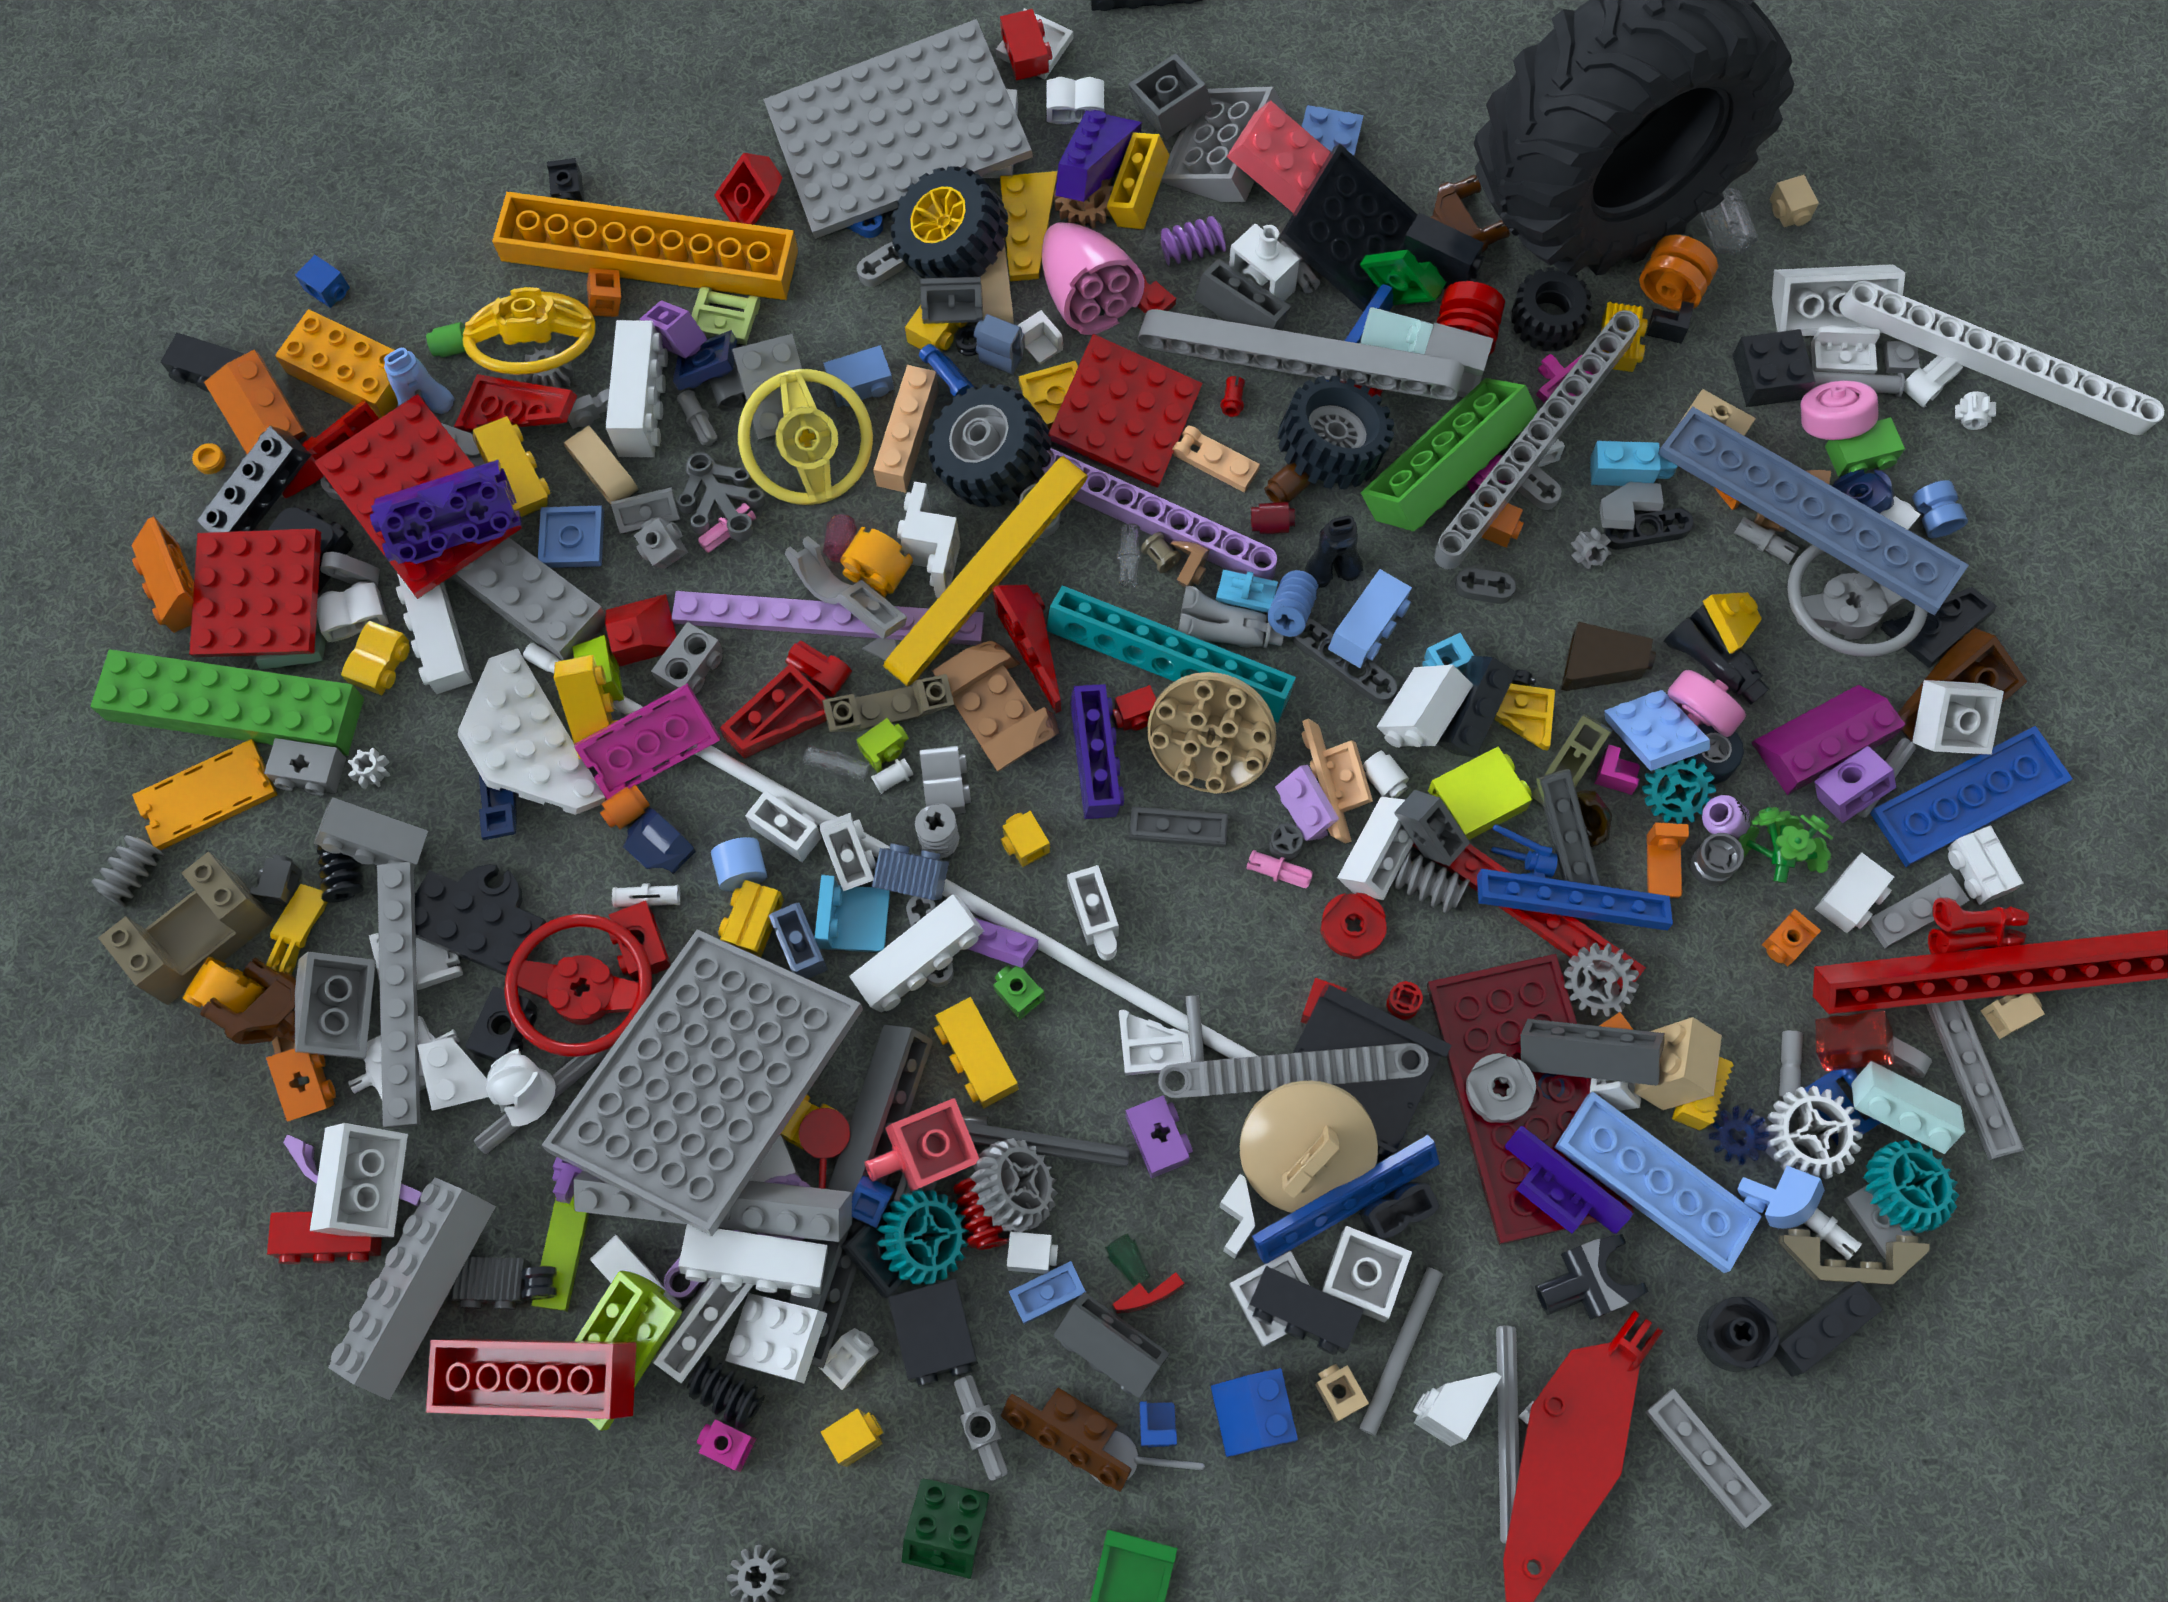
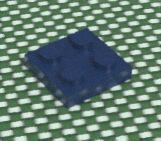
M732 330L707 339L701 345L700 350L687 358L677 356L673 382L679 391L688 387L691 389L696 388L713 377L721 378L733 370L734 356L732 349L736 348L737 339Z

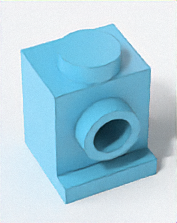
M1458 633L1428 647L1424 656L1425 661L1422 664L1423 667L1444 665L1442 661H1447L1450 663L1449 665H1454L1461 673H1464L1471 656H1474L1462 634Z

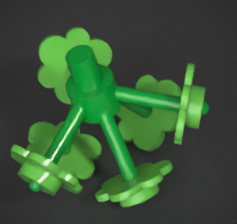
M1767 807L1759 811V815L1754 817V820L1751 822L1752 825L1759 824L1768 827L1767 832L1771 835L1774 850L1771 851L1756 843L1755 839L1760 831L1756 826L1751 825L1748 831L1738 839L1744 850V858L1751 849L1771 858V865L1776 866L1773 881L1787 883L1789 868H1795L1796 862H1807L1810 871L1826 872L1828 870L1827 861L1830 860L1831 853L1823 838L1817 837L1813 839L1812 837L1817 831L1831 840L1834 837L1826 832L1830 826L1825 823L1824 817L1819 818L1813 814L1809 819L1802 814L1800 817L1812 826L1807 831L1804 829V825L1800 823L1799 817L1790 815V811L1780 812L1778 807Z

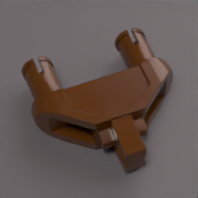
M1473 174L1454 184L1451 182L1441 184L1433 216L1430 218L1483 242L1484 245L1481 253L1485 252L1488 245L1510 236V231L1506 225L1502 227L1504 225L1502 220L1482 229L1477 227L1461 202L1462 199L1481 192L1479 180L1473 181L1477 179L1476 175Z
M256 957L245 967L243 975L266 988L267 990L244 1012L236 1013L214 997L201 1010L200 1015L223 1028L226 1037L237 1044L271 1042L277 1036L284 1037L295 1043V977L287 972H276Z

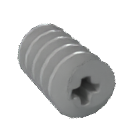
M944 803L927 806L918 813L915 820V828L921 849L941 853L940 859L953 854L958 847L960 837L955 814L952 809Z
M128 835L123 839L129 848L118 846L115 849L121 858L109 857L107 860L113 869L103 867L100 869L99 872L105 880L94 878L91 881L98 893L123 908H126L120 898L132 899L134 897L128 887L140 888L142 886L136 876L148 877L150 875L144 867L145 864L157 866V862L152 855H165L148 842Z
M1410 851L1396 878L1395 889L1400 890L1405 884H1408L1407 895L1411 896L1417 890H1420L1419 901L1423 902L1427 897L1432 896L1431 907L1435 908L1442 901L1443 913H1448L1453 907L1456 909L1470 879L1467 878L1459 885L1458 873L1455 872L1447 879L1446 867L1443 866L1435 873V862L1431 861L1423 867V856L1419 855L1415 860L1411 861Z

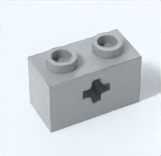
M275 738L264 774L279 789L292 791L294 787L304 788L310 794L322 796L324 792H337L346 757L336 747Z

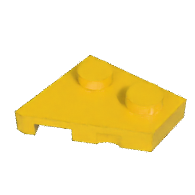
M1748 592L1713 594L1703 600L1730 654L1744 645L1762 620L1757 610V603Z
M1510 684L1494 720L1542 750L1548 751L1551 743L1555 690Z

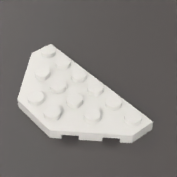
M517 648L489 658L458 729V737L486 786L499 791L500 788L519 793L518 797L543 805L547 802L562 807L563 811L574 815L602 805L606 797L594 780L589 768L587 769L582 759H579L572 739L519 649Z

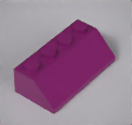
M1857 685L1753 740L1751 743L1785 793L1789 795L1817 780L1823 772L1832 770L1866 746L1874 749L1893 739L1906 724L1887 698Z

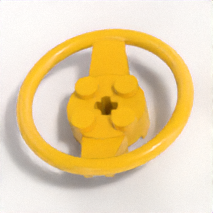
M524 287L513 289L510 291V296L501 299L498 297L494 302L481 308L465 323L463 332L464 349L468 356L478 365L498 373L522 375L552 370L577 358L592 342L596 324L591 311L577 299L560 293L543 292L539 288ZM552 332L579 338L563 352L531 362L497 360L483 354L476 346V343L498 334L502 336L503 342L507 345L532 341L546 343L551 340Z

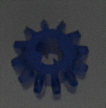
M1739 1105L1733 1107V1116L1729 1111L1723 1109L1720 1112L1723 1121L1714 1119L1715 1122L1711 1124L1719 1131L1709 1134L1710 1140H1720L1721 1142L1714 1148L1715 1153H1719L1725 1148L1728 1152L1724 1160L1730 1162L1734 1154H1737L1739 1165L1746 1163V1154L1751 1160H1758L1759 1154L1756 1149L1766 1151L1768 1145L1760 1139L1769 1137L1770 1132L1758 1129V1127L1764 1124L1765 1119L1760 1117L1754 1122L1751 1119L1754 1115V1109L1752 1108L1747 1110L1745 1116H1742V1110ZM1732 1128H1735L1737 1131L1744 1129L1747 1133L1744 1140L1747 1142L1744 1143L1742 1139L1735 1141L1732 1137L1735 1130Z

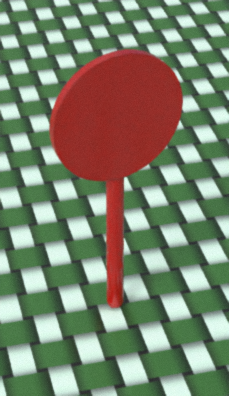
M819 1108L811 1111L804 1117L799 1127L801 1146L809 1155L820 1159L819 1188L826 1189L827 1159L839 1155L846 1148L850 1138V1128L846 1118L840 1112L831 1108Z

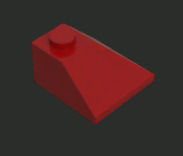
M743 153L714 196L731 222L755 225L775 197L783 177L769 156Z
M666 594L606 610L605 626L612 654L619 666L661 656L677 637Z

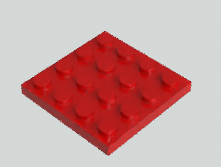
M1093 334L1048 436L1051 438V441L1158 488L1174 452L1172 448L1180 438L1203 383Z
M317 529L197 533L194 602L192 607L189 655L194 657L315 654L321 531Z

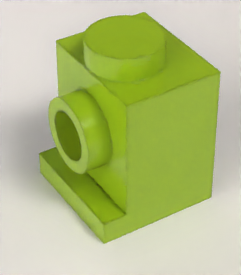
M886 718L856 739L860 752L875 771L879 773L883 771L882 763L885 761L892 762L901 755L902 749L905 748L904 742L909 738L899 724L894 726Z

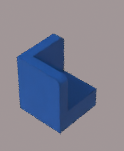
M1141 1401L1139 1403L1141 1447L1176 1446L1177 1434L1174 1403H1147V1401Z

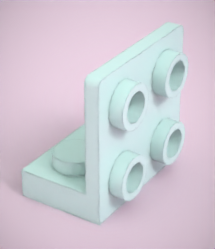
M1371 307L1359 344L1425 354L1433 324Z

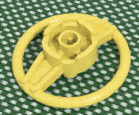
M795 369L771 377L752 393L740 416L738 447L746 470L764 491L788 503L815 505L838 498L852 488L860 479L868 465L872 452L873 430L864 403L849 385L826 372L812 369ZM805 381L819 383L838 392L854 410L860 426L861 443L857 460L850 472L832 487L829 459L834 455L838 446V431L833 420L823 411L816 408ZM779 387L781 389L783 418L779 420L775 432L776 446L781 456L789 464L796 466L807 493L790 491L771 481L762 472L752 453L750 428L754 414L761 402ZM808 429L809 433L814 432L815 439L811 440V446L805 447L804 442L799 443L798 437L802 436V430Z

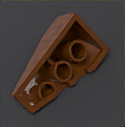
M1973 628L1953 645L1925 678V680L1982 683L2004 691L2002 703L2027 683V680L1998 638L1977 628ZM1924 681L1898 712V715L1906 724L1901 731L1911 742L1913 741Z

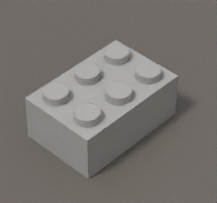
M793 334L732 349L746 402L752 393L771 377L789 370L802 369ZM780 387L771 392L761 402L754 414L752 423L757 439L776 435L778 422L783 418Z

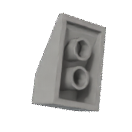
M307 952L298 959L295 985V1052L358 1059L366 1058L376 960Z

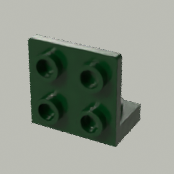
M921 1479L903 1540L901 1563L971 1579L977 1544L990 1495L985 1492L930 1479Z

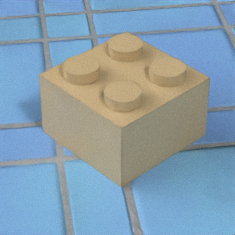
M1694 1017L1649 1031L1665 1033L1664 1048L1660 1057V1081L1657 1086L1635 1083L1634 1093L1661 1110L1714 1096L1722 1035Z

